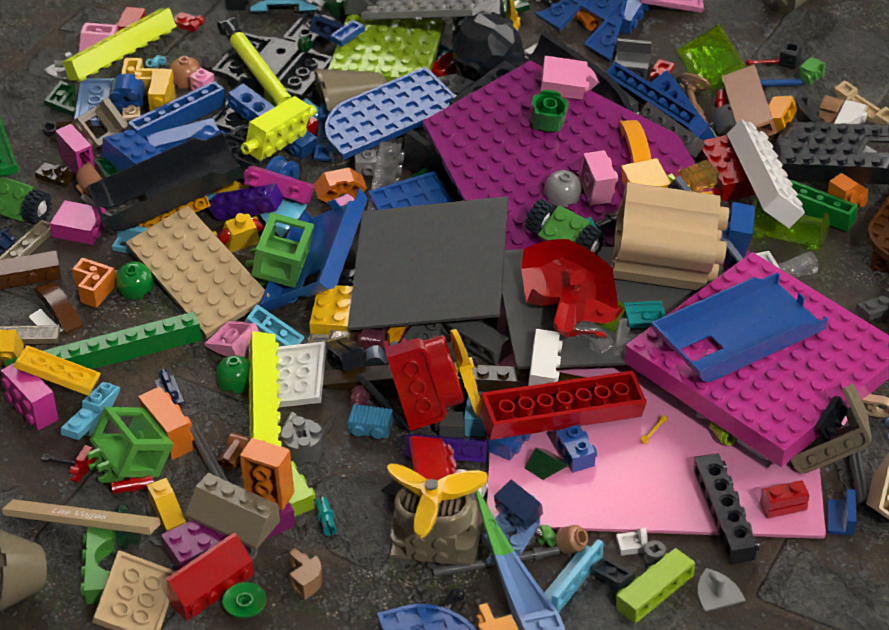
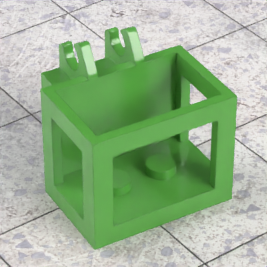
M270 213L257 247L252 248L250 251L252 255L255 254L254 260H247L245 263L246 267L253 266L251 275L254 278L260 279V285L266 287L268 281L293 288L296 287L310 251L314 224ZM277 222L303 229L300 242L275 236Z
M104 407L90 438L96 449L87 453L89 460L93 457H96V460L93 464H89L88 467L91 470H98V472L104 471L105 474L98 477L100 482L122 481L124 477H145L149 475L159 477L174 443L145 408ZM119 416H134L129 428ZM109 418L121 434L103 433Z

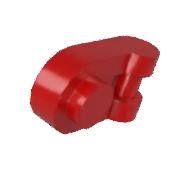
M181 12L174 17L176 27L195 32L198 26L204 23V18L200 15L195 17Z

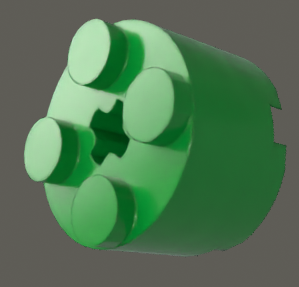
M543 90L540 94H535L529 114L532 127L536 130L560 131L565 123L568 101L566 98L561 97V93L554 90Z

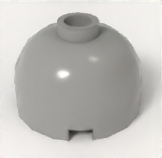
M558 170L547 178L544 186V196L546 195L548 201L555 206L568 207L569 204H576L581 195L580 180L570 171Z

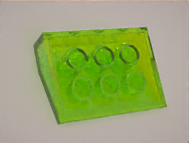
M720 23L677 49L688 71L691 74L706 79L710 84L709 89L725 86L722 76L746 68V65Z

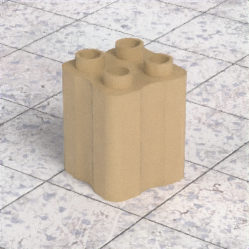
M627 182L616 221L612 259L614 279L695 291L703 289L707 282L714 281L718 277L719 265H723L727 244L725 241H721L722 230H726L729 218V208L720 206V195Z

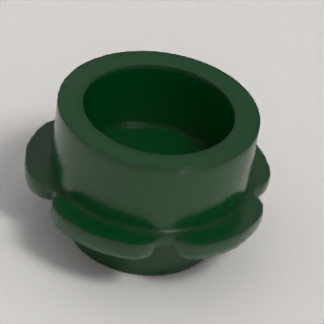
M308 36L298 39V49L302 50V52H308L311 49L312 41Z

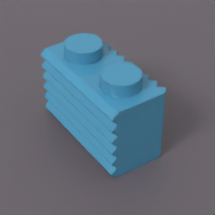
M354 404L348 420V433L355 436H372L376 439L389 438L393 424L392 409Z

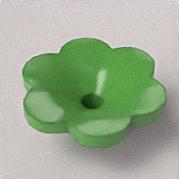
M548 524L540 525L542 535L538 537V542L541 545L548 542L551 547L557 546L555 532L551 530Z

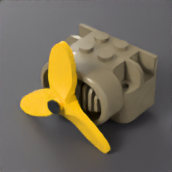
M389 464L387 467L389 475L404 486L395 498V512L391 531L393 546L390 557L441 564L466 563L474 565L483 531V520L478 501L471 499L469 494L482 488L487 483V474L483 471L472 470L451 474L436 481L434 479L428 480L404 466Z

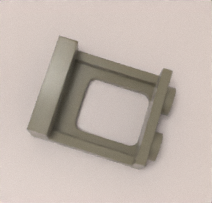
M108 97L82 116H78L71 123L92 146V151L103 144V137L120 133L128 126V123ZM93 117H97L107 130V133L98 139L85 124V122Z

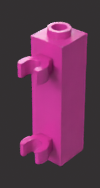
M250 166L246 169L245 177H243L245 179L244 185L251 187L276 183L285 198L304 204L310 202L314 189L313 184L257 166Z

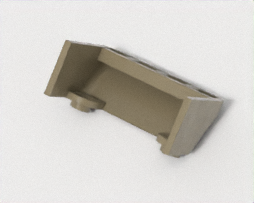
M850 383L842 389L850 405L846 415L850 425L836 430L838 435L832 436L829 441H823L821 437L815 439L793 457L791 462L799 473H809L859 452L870 445L871 432L868 413L854 383Z

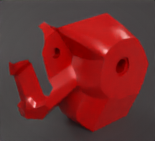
M552 239L524 248L521 271L526 303L541 306L558 304L553 327L561 335L573 337L577 334L596 335L597 338H607L603 331L576 330L574 327L580 321L607 324L615 321L622 313L623 307L619 310L613 268L587 248L569 239Z

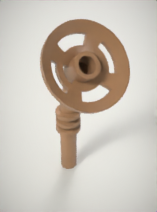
M678 74L676 77L677 83L685 88L688 98L711 128V124L704 116V111L697 104L694 95L695 92L707 91L710 87L709 82L695 74Z

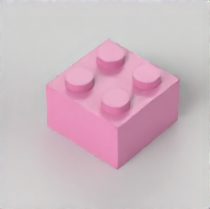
M605 150L584 153L578 178L589 205L610 203L612 195L615 193V184L618 181V175L612 168L610 157L607 156Z

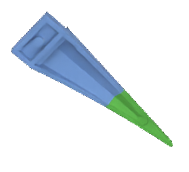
M477 490L475 492L476 501H478L481 517L515 623L518 624L520 630H566L558 610L528 572L493 517L482 495Z

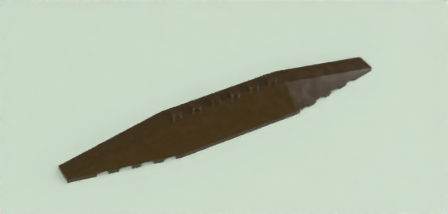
M478 364V368L472 369L478 391H496L528 386L530 369H518L516 366ZM389 365L358 367L347 372L342 369L324 371L322 389L367 391L357 380V377L363 374L379 391L398 392ZM559 372L558 381L585 377ZM459 373L457 377L461 390H466L461 373Z

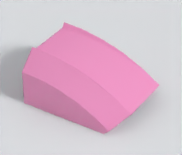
M227 321L204 345L224 356L240 355L246 358L249 355V342L252 331L259 332L256 323Z

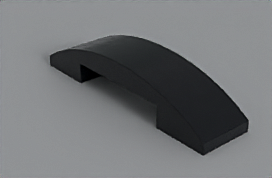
M801 87L798 88L795 104L797 107L796 116L799 122L825 123L823 118L815 119L807 107V95Z

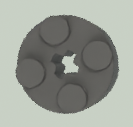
M299 416L295 417L293 421L286 424L282 429V447L290 450L291 461H294L295 465H303L304 462L309 461L311 464L322 456L323 438L322 428L319 424Z

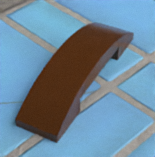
M50 281L34 288L41 301H45L57 317L58 324L65 334L83 328L76 310L57 284Z

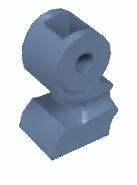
M398 341L392 342L390 346L398 344ZM378 345L365 350V367L389 365L386 352Z

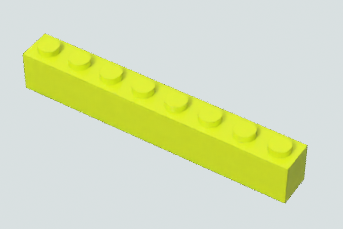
M170 8L158 9L62 61L69 80L83 81L87 78V75L96 74L99 72L98 69L110 66L112 61H119L124 58L123 55L132 54L136 51V48L145 47L148 45L147 42L159 39L161 34L170 33L171 29L176 27Z
M252 331L249 342L250 440L254 438L280 447L281 441L278 438L280 437L281 426H278L281 413L277 411L280 406V397H277L280 384L277 383L279 370L276 369L279 363V356H276L279 343L276 342L275 334Z

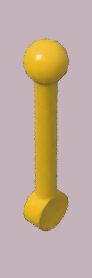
M666 415L660 416L659 422L646 436L641 437L642 444H648L652 434L662 423L667 422L668 418Z

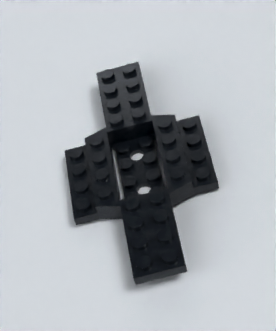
M307 10L283 37H259L245 33L247 39L276 77L289 65L278 80L291 97L295 96L300 100H303L304 96L315 85L314 70L329 69L333 58L313 50L324 37L308 31L315 13ZM321 15V16H324V17H326V18H329V19L335 21V18H332V17H329V16H325V15ZM308 36L312 41V47L308 52H302V50L298 49L297 43L300 37ZM232 47L212 69L213 74L228 79V85L233 88L245 84L265 99L264 88ZM228 100L212 117L218 129L226 133L236 126L249 124L247 119H244L239 113L228 106Z

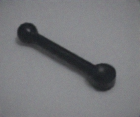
M49 454L42 456L43 462L53 461L74 466L76 464V461L50 457Z

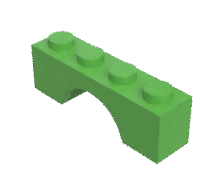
M87 527V533L83 534L86 549L83 550L82 555L83 562L86 563L85 566H82V578L85 579V582L81 583V595L86 597L87 604L100 602L110 571L104 570L98 565L103 558L115 553L116 536L114 530Z

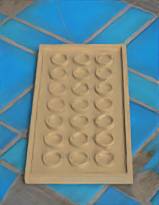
M188 205L126 242L130 251L141 263L149 268L153 277L184 313L195 312L200 324V331L206 338L214 335L227 321L240 319L251 312L257 304H260L265 289Z

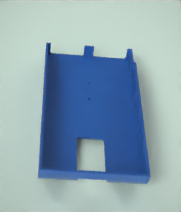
M357 189L354 201H348L343 206H340L335 199L328 201L333 210L318 216L311 217L306 210L303 211L299 220L314 224L310 251L297 285L293 288L268 281L259 304L265 310L274 311L296 302L299 296L310 297L333 289L337 285L361 220L362 211H364L368 197L361 189ZM290 226L286 239L300 242L304 230ZM320 271L317 282L302 287L307 276Z
M777 272L763 279L753 277L651 322V328L703 381L711 382L825 330L828 318L823 316V319L818 320L804 307L805 297L799 292L796 300L779 284L780 274ZM708 337H712L723 348L696 361H692L681 350Z

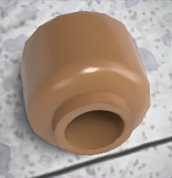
M579 525L562 527L556 535V544L564 554L580 552L585 549L588 542L587 532Z

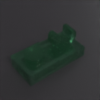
M119 504L115 510L117 513L129 514L127 505ZM114 530L119 549L126 550L130 543L137 545L142 539L141 536H136L138 533Z

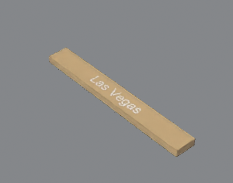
M15 499L2 508L3 515L148 535L160 525V518Z

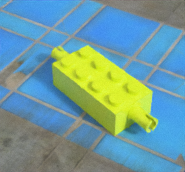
M294 96L249 122L246 142L241 144V151L244 154L252 155L260 161L270 157L273 153L281 150L288 144H292L295 140L306 134L308 120L316 114V108Z

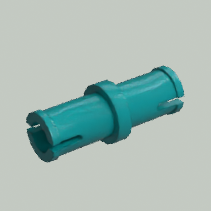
M321 497L323 504H321L319 498L315 502L318 509V520L322 523L324 534L331 536L329 529H331L332 534H335L337 531L334 523V512L330 509L329 500L326 497Z

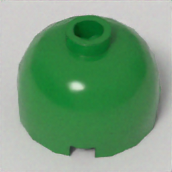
M128 262L118 270L116 286L124 298L130 300L142 299L145 294L152 291L154 278L149 268L143 263Z
M231 355L222 359L216 369V383L218 387L224 392L229 390L235 394L248 390L249 360L240 355Z

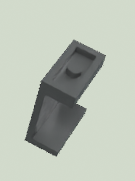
M618 39L615 61L647 80L651 41Z

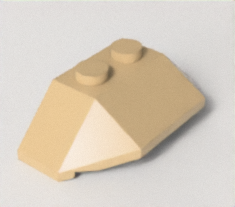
M889 453L873 474L866 502L868 506L889 519Z

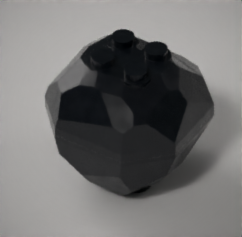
M479 12L474 16H467L461 20L455 27L452 35L453 62L459 73L476 82L505 60L516 68L520 67L526 54L519 32L513 26L514 22L508 17L501 18L495 12Z

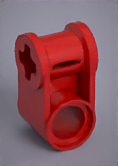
M445 53L434 62L431 72L436 77L456 74L457 68L453 62V53Z

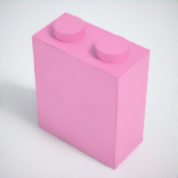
M545 56L540 92L543 90H554L561 93V97L583 100L584 93H588L589 82H586V80H589L590 70L587 69V62Z

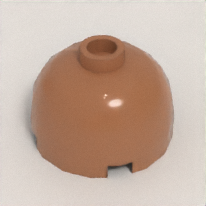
M186 56L174 60L170 66L173 72L174 84L178 88H191L190 76L201 68L200 63L194 58Z
M90 161L78 170L76 175L78 184L76 187L81 194L86 193L89 197H92L88 185L102 179Z

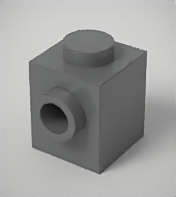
M446 411V417L436 423V431L440 432V436L464 438L465 412Z

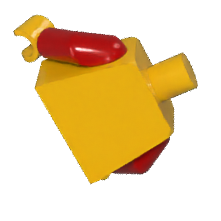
M240 213L236 215V218L224 223L223 230L219 235L217 231L213 233L232 253L257 244L259 242L258 232L263 230V224L258 220L257 216L251 218L249 214Z

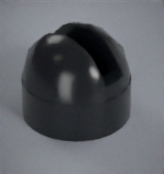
M45 122L42 126L43 134L47 137L54 136L56 124Z

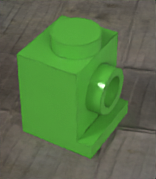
M810 57L800 66L799 79L811 85L815 80L823 78L826 63Z

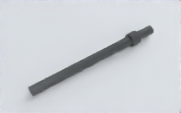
M558 546L543 549L542 547L532 548V551L522 552L519 558L521 561L535 559V561L543 560L544 557L560 554ZM486 559L475 561L474 565L460 563L433 568L434 577L497 565L496 562L494 565H491V563H487Z

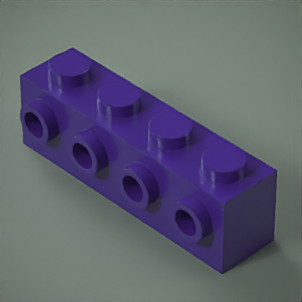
M274 183L216 193L210 203L211 206L208 208L215 220L219 221L236 218V215L240 213L255 215L277 211L284 196L277 184Z

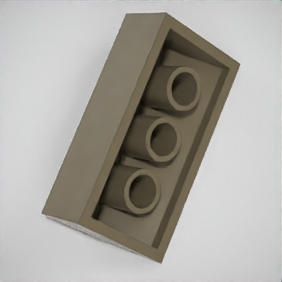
M207 473L195 487L185 514L187 518L227 537L235 532L242 544L255 550L280 522L278 504L210 473Z

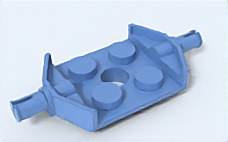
M499 512L495 519L518 557L521 556L541 524L540 517L526 531L521 526H515L507 514L502 515ZM515 532L516 534L509 536L506 533ZM482 533V543L491 551L486 561L488 564L494 565L495 558L487 533Z

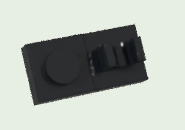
M833 396L814 427L823 441H829L832 436H837L836 429L843 427L841 423L847 415L848 407L840 396Z
M604 557L590 567L592 575L613 585L616 590L628 587L629 583L636 578L635 572L607 557Z

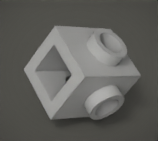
M365 150L354 155V168L356 172L362 176L377 175V168H380V157L376 156V150Z

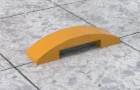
M637 120L619 121L622 136L626 137L632 157L631 164L651 160L647 138L641 124Z

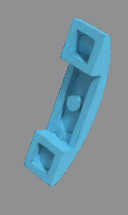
M264 0L250 7L252 13H268V7L299 6L301 13H304L306 10L317 13L314 5L303 0Z

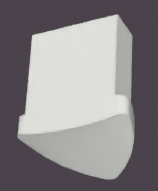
M639 528L635 532L616 534L620 555L643 554L644 547L647 544V529Z

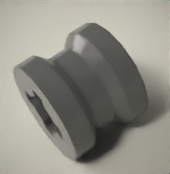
M649 541L645 545V564L650 567L661 560L666 553V547L662 542Z

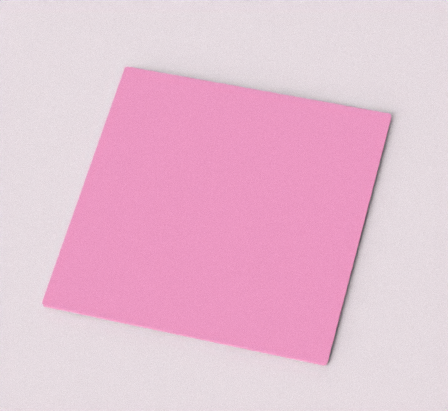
M501 296L500 317L497 320V332L506 335L508 324ZM511 343L512 353L497 365L516 366ZM629 365L556 368V371L584 377L634 371L647 403L642 417L580 426L583 431H586L591 445L596 447L597 457H595L594 467L572 473L567 465L566 468L544 480L525 469L535 447L547 449L564 459L556 446V431L558 430L531 434L529 440L522 444L520 452L517 455L515 454L510 461L490 453L487 506L495 519L499 512L495 508L494 495L512 479L542 503L544 514L541 516L540 525L548 524L551 530H559L569 525H579L585 531L635 532L639 528H646L647 533L719 535L694 473L695 457L719 453L722 461L726 462L728 476L732 477L733 489L739 494L740 506L745 508L746 520L751 523L753 536L822 539L826 534L820 468L802 474L796 471L791 460L780 467L772 461L769 462L762 459L737 442L732 445H723L709 428L711 420L696 417L697 411ZM666 415L668 418L667 422L662 423L652 434L648 444H642L641 437L646 436L659 422L660 416ZM803 480L810 495L808 509L767 518L760 504L762 488Z

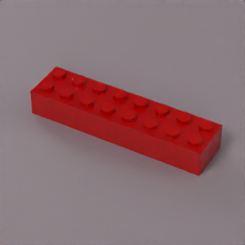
M626 371L481 393L477 408L489 440L565 429L578 424L579 426L642 417L647 401L634 371Z

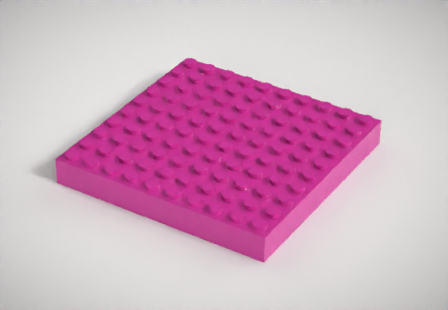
M752 252L669 314L753 277L763 279L778 272L780 274L779 284L796 300L800 292L805 297L804 307L818 320L823 319V316L828 318L825 330L711 382L703 381L651 327L626 344L624 362L782 467L820 436L814 427L833 396H840L849 408L850 405L842 391L847 385L854 383L861 400H863L889 379V335ZM708 337L681 350L692 361H696L723 348L712 337Z

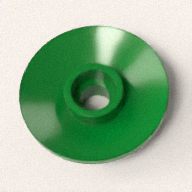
M249 582L233 585L223 596L224 609L228 614L237 618H249L257 615L264 609L267 601L265 591L259 585Z

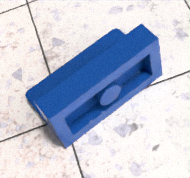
M847 489L845 500H828L829 534L854 536L856 525L855 490Z

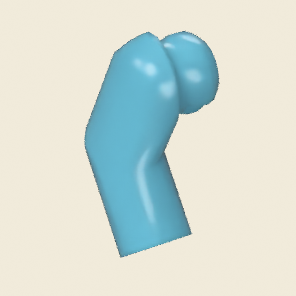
M160 55L146 60V65L152 69H157L160 65H165L166 58Z

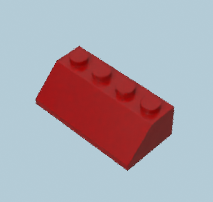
M411 436L409 438L413 468L416 473L428 480L434 479L436 481L457 473L455 469L457 464L453 458L454 450L449 444L446 445L441 438Z
M235 532L166 578L170 606L186 621L197 616L209 605L216 603L230 587L247 581L254 575L253 560Z

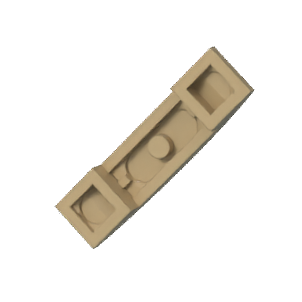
M843 81L834 88L835 94L839 99H843L844 102L848 100L866 105L865 112L868 113L866 120L875 124L889 125V108L885 106L883 109H879L857 95L858 88L847 81Z

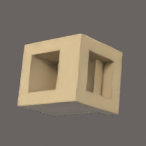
M130 105L127 108H123V118L127 123L141 116L140 106Z

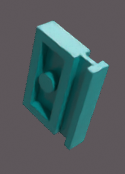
M662 301L625 302L623 304L628 329L650 328L651 322L666 316L664 307H662Z

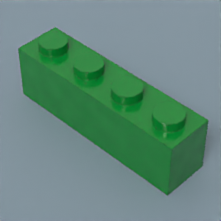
M791 180L793 184L791 187L797 192L798 195L796 197L803 204L801 206L805 212L803 215L840 230L849 231L856 221L857 204Z

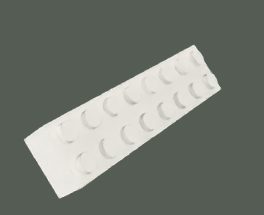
M741 119L727 133L728 138L763 210L790 228L805 213L801 207L803 204L796 197L798 194L791 187L793 184L787 179L788 175L782 169L783 165L777 159L778 155L772 150L773 145L767 140L768 136L763 131H757L751 122L746 123Z

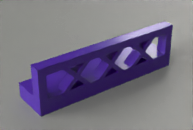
M419 434L406 435L405 456L412 457L409 438L411 436L441 438L446 445L449 444L453 448L455 453L453 455L454 460L486 462L489 439Z

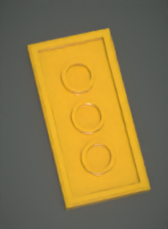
M26 345L14 365L16 369L88 396L101 375L97 371Z

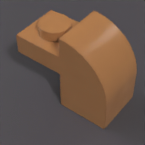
M826 95L820 105L818 119L823 118L825 122L834 123L845 103L844 100Z
M295 548L289 552L290 566L295 570L290 573L291 588L306 600L317 592L322 585L321 562L317 556L309 559L305 553L302 554Z

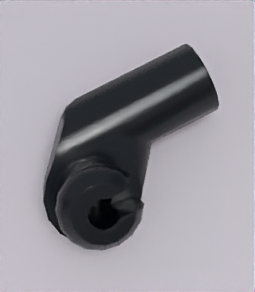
M458 588L452 589L442 607L453 610L457 602L464 600L465 592Z

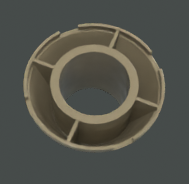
M0 530L1 612L41 591L45 585L47 575L46 558L41 545Z

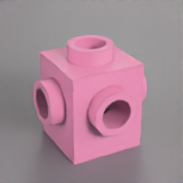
M202 68L190 76L191 92L213 82L214 74Z

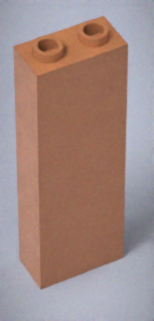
M755 64L722 76L736 124L742 119L746 123L751 122L757 131H763L767 136L776 134L777 130Z

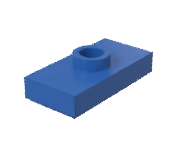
M351 20L329 36L330 41L344 46L364 32L365 26Z

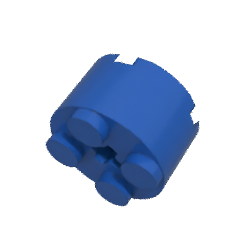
M119 74L111 81L109 99L119 113L123 112V108H127L130 105L140 106L141 109L145 84L143 80L136 79L133 74Z

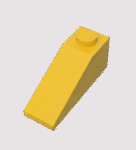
M164 478L148 484L149 502L157 517L160 518V523L165 532L185 524V518L168 480Z

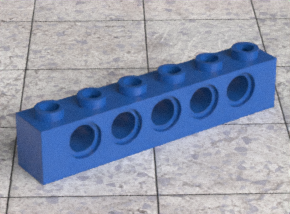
M668 70L651 81L654 86L699 113ZM708 127L699 138L706 140L717 137L711 128Z
M241 84L228 93V106L249 122L275 108V106L245 84ZM307 131L303 137H300L284 148L302 160L315 151L317 137Z

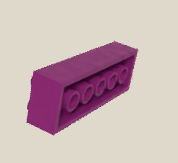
M289 502L283 510L279 509L280 522L265 540L295 526L294 509ZM193 520L161 534L163 550L177 571L227 537Z

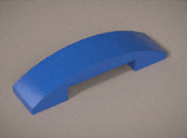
M325 104L320 106L317 144H315L314 160L332 161L334 151L328 144L325 134L326 119L331 112L326 109Z

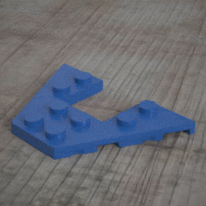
M561 0L559 3L552 4L548 9L541 12L536 11L535 15L559 31L581 9L603 21L598 29L586 40L584 45L589 50L611 62L627 0Z

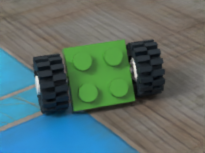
M4 176L0 177L1 215L21 222L27 220L35 224L41 219L47 220L46 216L49 217L50 214L48 212L52 209L50 207L52 205L50 194L35 190L33 186Z
M543 199L533 204L534 207L530 208V213L527 214L528 218L525 219L527 230L538 235L543 241L569 239L598 256V252L602 249L601 246L604 245L605 233L592 226L589 220L560 205L556 207Z

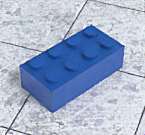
M132 129L103 137L102 156L116 165L120 171L162 153Z

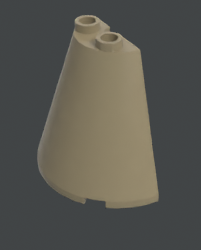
M333 69L314 70L318 97L320 99L324 98L325 107L328 111L333 110L344 100L387 83L385 77L379 72Z

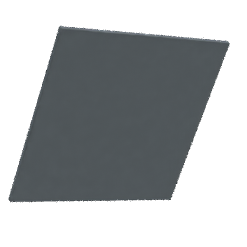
M508 196L362 211L348 331L500 317Z

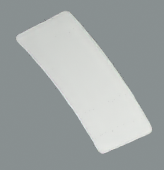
M42 309L29 316L37 326L56 325Z

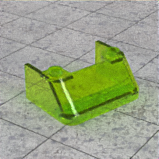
M754 199L753 237L758 239L769 237L807 245L808 249L816 251L819 248H823L831 223L827 213H824L823 219L802 215L788 228L765 212L759 200Z

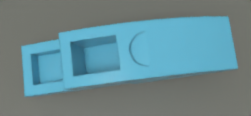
M102 382L82 401V408L61 427V435L79 440L83 435L90 436L97 425L104 407L113 406L120 392V387Z

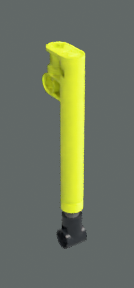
M235 17L218 21L217 26L222 36L226 35L232 47L264 88L265 100L276 107L292 98L245 34L240 31Z

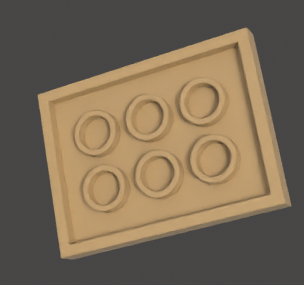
M118 550L92 622L112 630H160L170 602L166 578L176 571Z

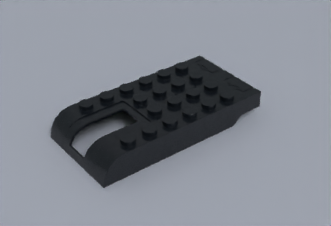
M787 122L772 148L778 155L777 159L783 165L782 169L791 180L829 182L842 173L857 183L889 185V153L863 152L868 142L889 143V125Z
M220 133L206 140L193 138L88 185V189L104 225L114 231H123L137 227L140 223L152 220L160 214L170 212L180 205H186L198 197H203L209 192L219 190L223 186L245 176L223 133ZM143 194L147 197V200L111 216L102 213L100 206L103 208L119 206Z

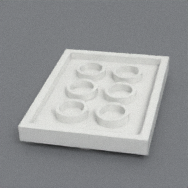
M325 341L278 347L276 356H279V363L276 369L279 370V379L277 381L280 384L279 394L277 395V397H280L279 407L321 403L326 357Z

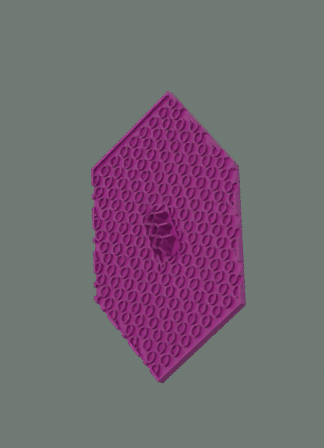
M528 61L423 120L422 124L430 141L435 146L436 153L440 155L452 183L457 187L458 195L462 197L463 201L508 196L505 250H520L542 242L538 235L526 229L525 219L528 218L527 214L530 213V208H533V204L537 203L538 200L543 199L549 202L548 197L544 196V186L547 178L552 173L558 170H567L574 173L577 177L579 176L584 153L605 150L607 156L611 159L613 170L618 175L615 193L612 195L610 203L590 206L581 186V195L576 204H569L568 207L564 208L585 219L591 217L594 222L604 218L607 213L619 210L625 190V185L622 181V165L631 164L632 161L626 137H623L619 121L637 120L641 124L647 138L651 159H658L667 176L673 174L676 178L680 175L692 192L712 191L676 133L588 90V93H584L583 100L563 97L568 101V110L565 123L560 131L553 132L534 129L529 119L533 96L540 94L543 67L532 61ZM616 226L603 230L605 240L603 241L604 245L601 247H614ZM747 249V252H746L745 257L750 254V252H749L748 249ZM725 261L723 263L724 272L730 269Z

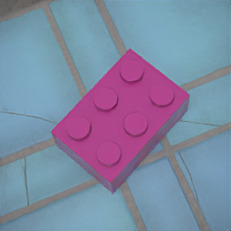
M15 363L1 370L3 377L1 383L6 391L4 396L7 402L12 403L16 411L25 416L30 426L33 425L39 431L59 420L53 391L39 377L14 368Z

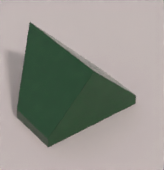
M535 447L525 469L544 480L566 468L567 464L564 459L549 450Z

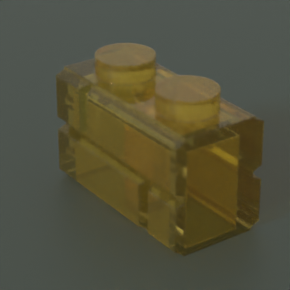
M707 159L679 170L676 177L680 175L692 192L700 193L705 188H713L717 184L720 174Z

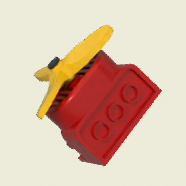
M456 329L450 330L452 347L457 360L454 364L446 338L443 335L427 340L416 338L406 341L404 338L401 339V343L389 346L387 341L383 342L410 431L442 421L447 414L446 408L464 402V396L457 377L459 373H461L474 412L478 418L481 417L477 408L480 397L472 370L475 367L478 368L475 356H473V359L468 357L466 348Z

